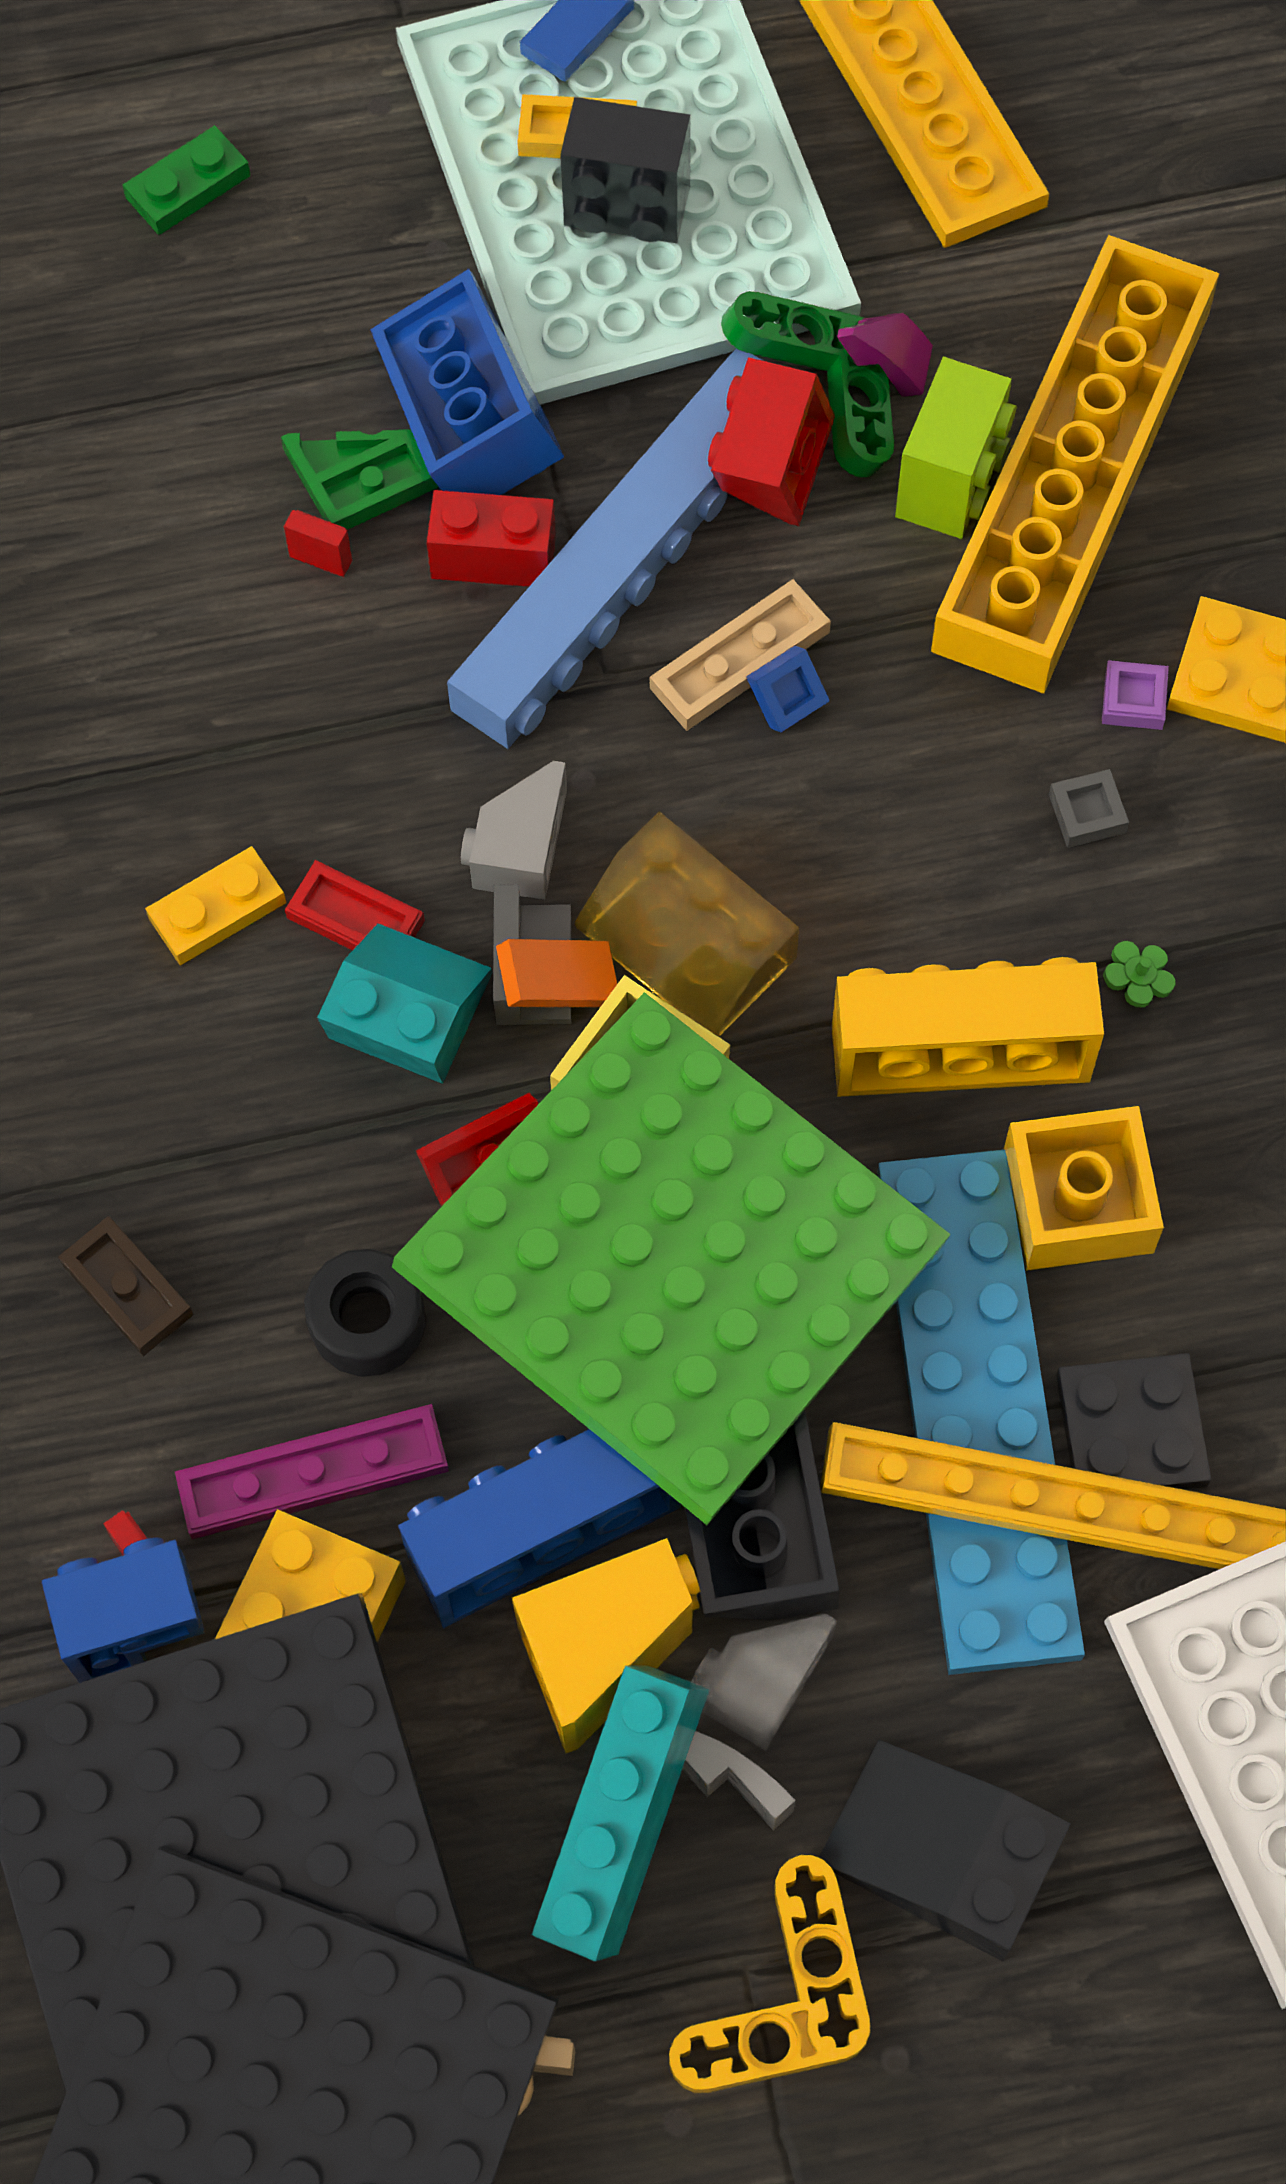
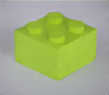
M943 356L902 453L896 518L959 539H963L971 518L980 520L990 498L992 486H989L988 483L992 472H1001L1011 444V438L1007 436L1017 408L1016 405L1008 403L1012 378Z

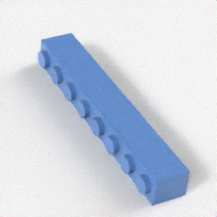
M736 348L447 681L450 710L507 749H509L521 733L529 735L536 729L545 714L546 704L558 690L565 692L575 683L583 668V661L595 647L601 649L610 642L618 629L619 618L631 604L639 606L645 601L654 587L656 575L667 562L671 564L676 563L686 552L692 539V533L703 520L707 522L712 521L721 511L727 499V492L720 488L711 471V467L708 465L709 448L716 432L724 431L730 413L726 406L727 395L733 378L736 375L742 376L748 357L761 360L760 358Z

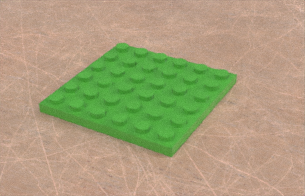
M644 992L396 1254L392 1268L697 1518L708 1525L939 1252L951 1234Z

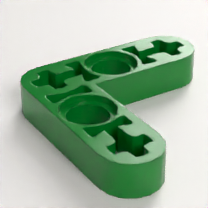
M747 291L740 294L723 314L721 320L723 334L729 343L746 353L827 371L829 402L835 415L832 425V439L836 460L844 470L856 477L867 478L874 475L889 460L894 450L888 376L879 364L857 366L837 338L839 329L856 326L858 321L864 318L755 291ZM792 324L806 327L813 335L815 345L806 344L797 338ZM848 386H856L863 390L868 396L871 406L864 407L855 402L849 393ZM859 436H860L861 442H857V441H856V439H857Z

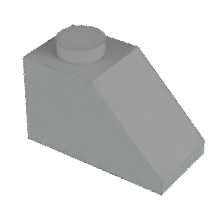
M550 762L480 807L476 829L466 828L461 849V864L470 866L472 889L494 892V885L519 884L520 896L546 899L567 794L565 762Z

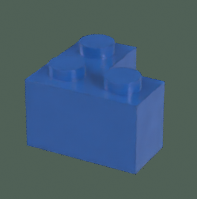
M162 1538L140 1540L125 1547L123 1556L98 1563L96 1558L74 1560L60 1566L57 1569L58 1576L41 1580L61 1659L79 1683L146 1662L145 1651L205 1633L186 1560L176 1540L164 1543Z

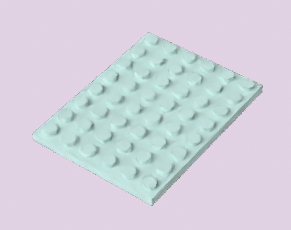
M500 0L396 28L397 42L494 316L539 404L733 352L736 348L729 343L723 334L721 320L723 314L737 297L747 291L765 293L860 316L861 301L740 0H634V9L566 82L520 53V41L558 0ZM522 94L637 100L638 107L690 114V189L678 243L664 241L645 242L632 236L606 232L587 233L578 228L564 226L560 158L518 156L517 141ZM792 324L795 334L809 331L802 325Z

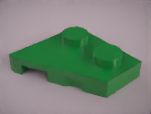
M411 429L382 430L380 433L371 435L360 431L336 432V440L301 441L300 433H288L281 437L284 452L323 519L345 527L346 530L439 487L427 470Z

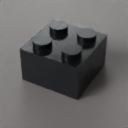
M574 97L560 154L564 226L578 228L587 233L606 232L632 236L645 242L664 241L677 244L690 189L691 115Z

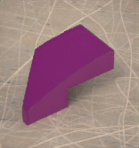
M904 313L864 318L859 320L856 326L843 327L838 330L837 338L857 366L879 364L902 397L923 395L933 345L917 325Z

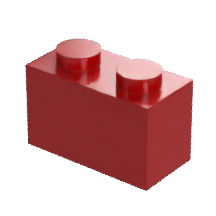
M441 490L433 491L427 535L431 579L529 587L553 560L556 541L554 499Z

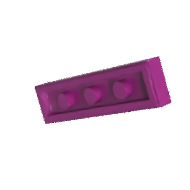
M432 1404L175 1471L188 1532L193 1540L272 1519L277 1509L291 1514L449 1472L434 1410Z

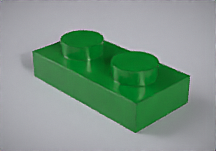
M214 125L124 183L123 189L128 202L158 235H161L250 177L251 174L248 161Z

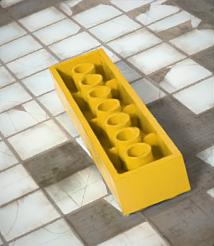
M1108 235L935 618L931 647L932 653L1044 694L1207 321L1219 273Z

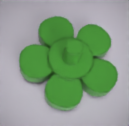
M1122 941L1118 943L1112 951L1114 963L1109 964L1103 972L1105 983L1112 990L1119 991L1128 987L1125 992V999L1130 1005L1135 1007L1148 1006L1152 1001L1153 995L1162 998L1167 997L1175 987L1174 976L1168 971L1162 970L1168 961L1167 954L1156 945L1145 947L1140 955L1138 947L1133 942Z

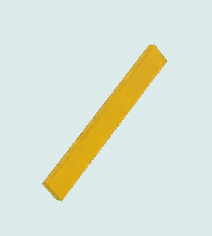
M836 1422L831 1424L828 1431L820 1485L821 1493L1215 1569H1222L1286 1541L1285 1509Z

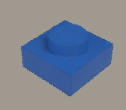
M796 645L746 676L769 727L780 733L830 701L806 649Z

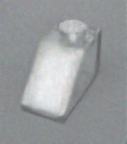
M822 1614L731 1636L722 1653L711 1648L692 1679V1683L710 1689L702 1712L766 1750L835 1635L837 1620L827 1614Z

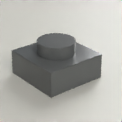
M1110 769L1051 784L1049 797L1067 848L1126 834L1129 821Z

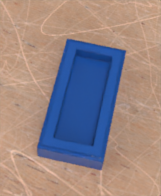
M558 0L520 41V53L566 82L634 9V0Z

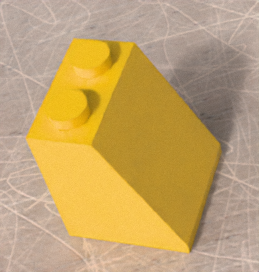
M667 1538L512 1598L518 1631L565 1753L579 1749L606 1721L625 1666L648 1665L657 1669L692 1633L693 1610L700 1608L696 1595L700 1593L699 1584L687 1555L683 1554L675 1557Z

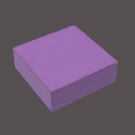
M1108 660L1105 670L1102 724L1162 730L1166 713L1169 666Z

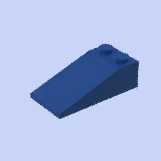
M469 269L370 329L427 470L442 491L502 495L564 458L545 413L474 275Z

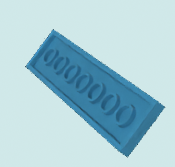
M996 1150L879 1163L877 1173L881 1180L951 1234L944 1246L896 1301L915 1438L1055 1465L1006 1151ZM926 1513L948 1675L1082 1661L1085 1652L1067 1540Z

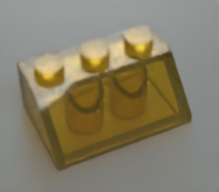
M660 811L616 853L575 921V926L592 941H609L612 958L660 999L718 1037L797 959L799 927Z

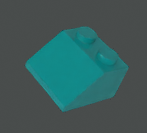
M377 923L343 960L317 1018L329 1039L443 1084L493 970L488 966Z

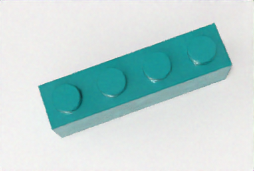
M648 1665L624 1667L532 1936L593 1961H599L619 1953L710 1689Z

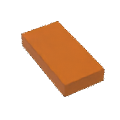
M508 939L496 946L508 1007H601L617 985L609 941Z

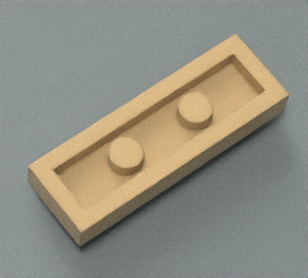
M792 579L650 676V689L683 728L688 731L749 689L750 685L746 676L796 645L807 649L830 633L831 621L795 580Z

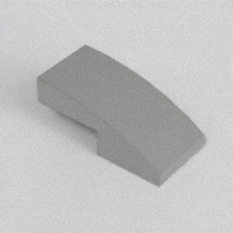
M695 1731L682 1769L706 1797L711 1795L728 1779L773 1831L794 1813L796 1800L762 1768L722 1742Z

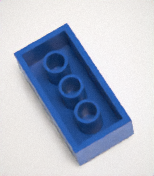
M589 1429L569 1440L564 1435H558L541 1442L529 1452L531 1459L507 1471L503 1465L483 1471L468 1483L469 1490L445 1501L443 1496H436L423 1501L407 1513L409 1520L399 1524L398 1527L407 1557L442 1627L445 1628L681 1508V1504Z

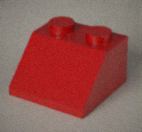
M748 357L742 376L736 375L730 384L726 403L727 410L730 413L724 431L716 432L712 439L708 453V465L711 467V471L723 491L788 524L800 526L835 415L817 374Z

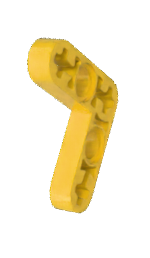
M813 1855L796 1856L788 1860L780 1868L775 1880V1901L798 2002L696 2024L682 2030L674 2039L669 2052L671 2072L674 2079L684 2089L694 2093H709L842 2063L856 2057L865 2047L870 2033L869 2014L838 1882L832 1868L823 1859ZM808 1871L811 1881H823L825 1889L817 1892L815 1899L818 1918L821 1919L827 1914L832 1913L835 1925L814 1924L799 1933L794 1932L792 1921L800 1923L806 1921L802 1899L799 1896L789 1897L786 1892V1888L795 1885L797 1872ZM825 1938L838 1946L842 1954V1964L834 1975L827 1978H818L811 1975L805 1969L801 1953L803 1948L814 1939ZM847 1982L850 1985L852 1995L838 1994L837 2001L840 2014L845 2020L855 2019L858 2029L849 2033L848 2046L836 2047L833 2037H821L818 2032V2027L825 2025L828 2021L829 2013L825 1997L812 2004L808 1991L828 1992ZM765 2023H773L780 2026L787 2033L790 2040L788 2054L783 2060L775 2064H765L758 2061L752 2055L749 2048L751 2033L756 2027ZM731 2030L739 2031L738 2053L747 2069L746 2071L732 2073V2058L712 2063L711 2076L704 2079H698L694 2068L682 2067L680 2058L690 2054V2042L703 2040L707 2050L723 2049L729 2047V2042L724 2032Z

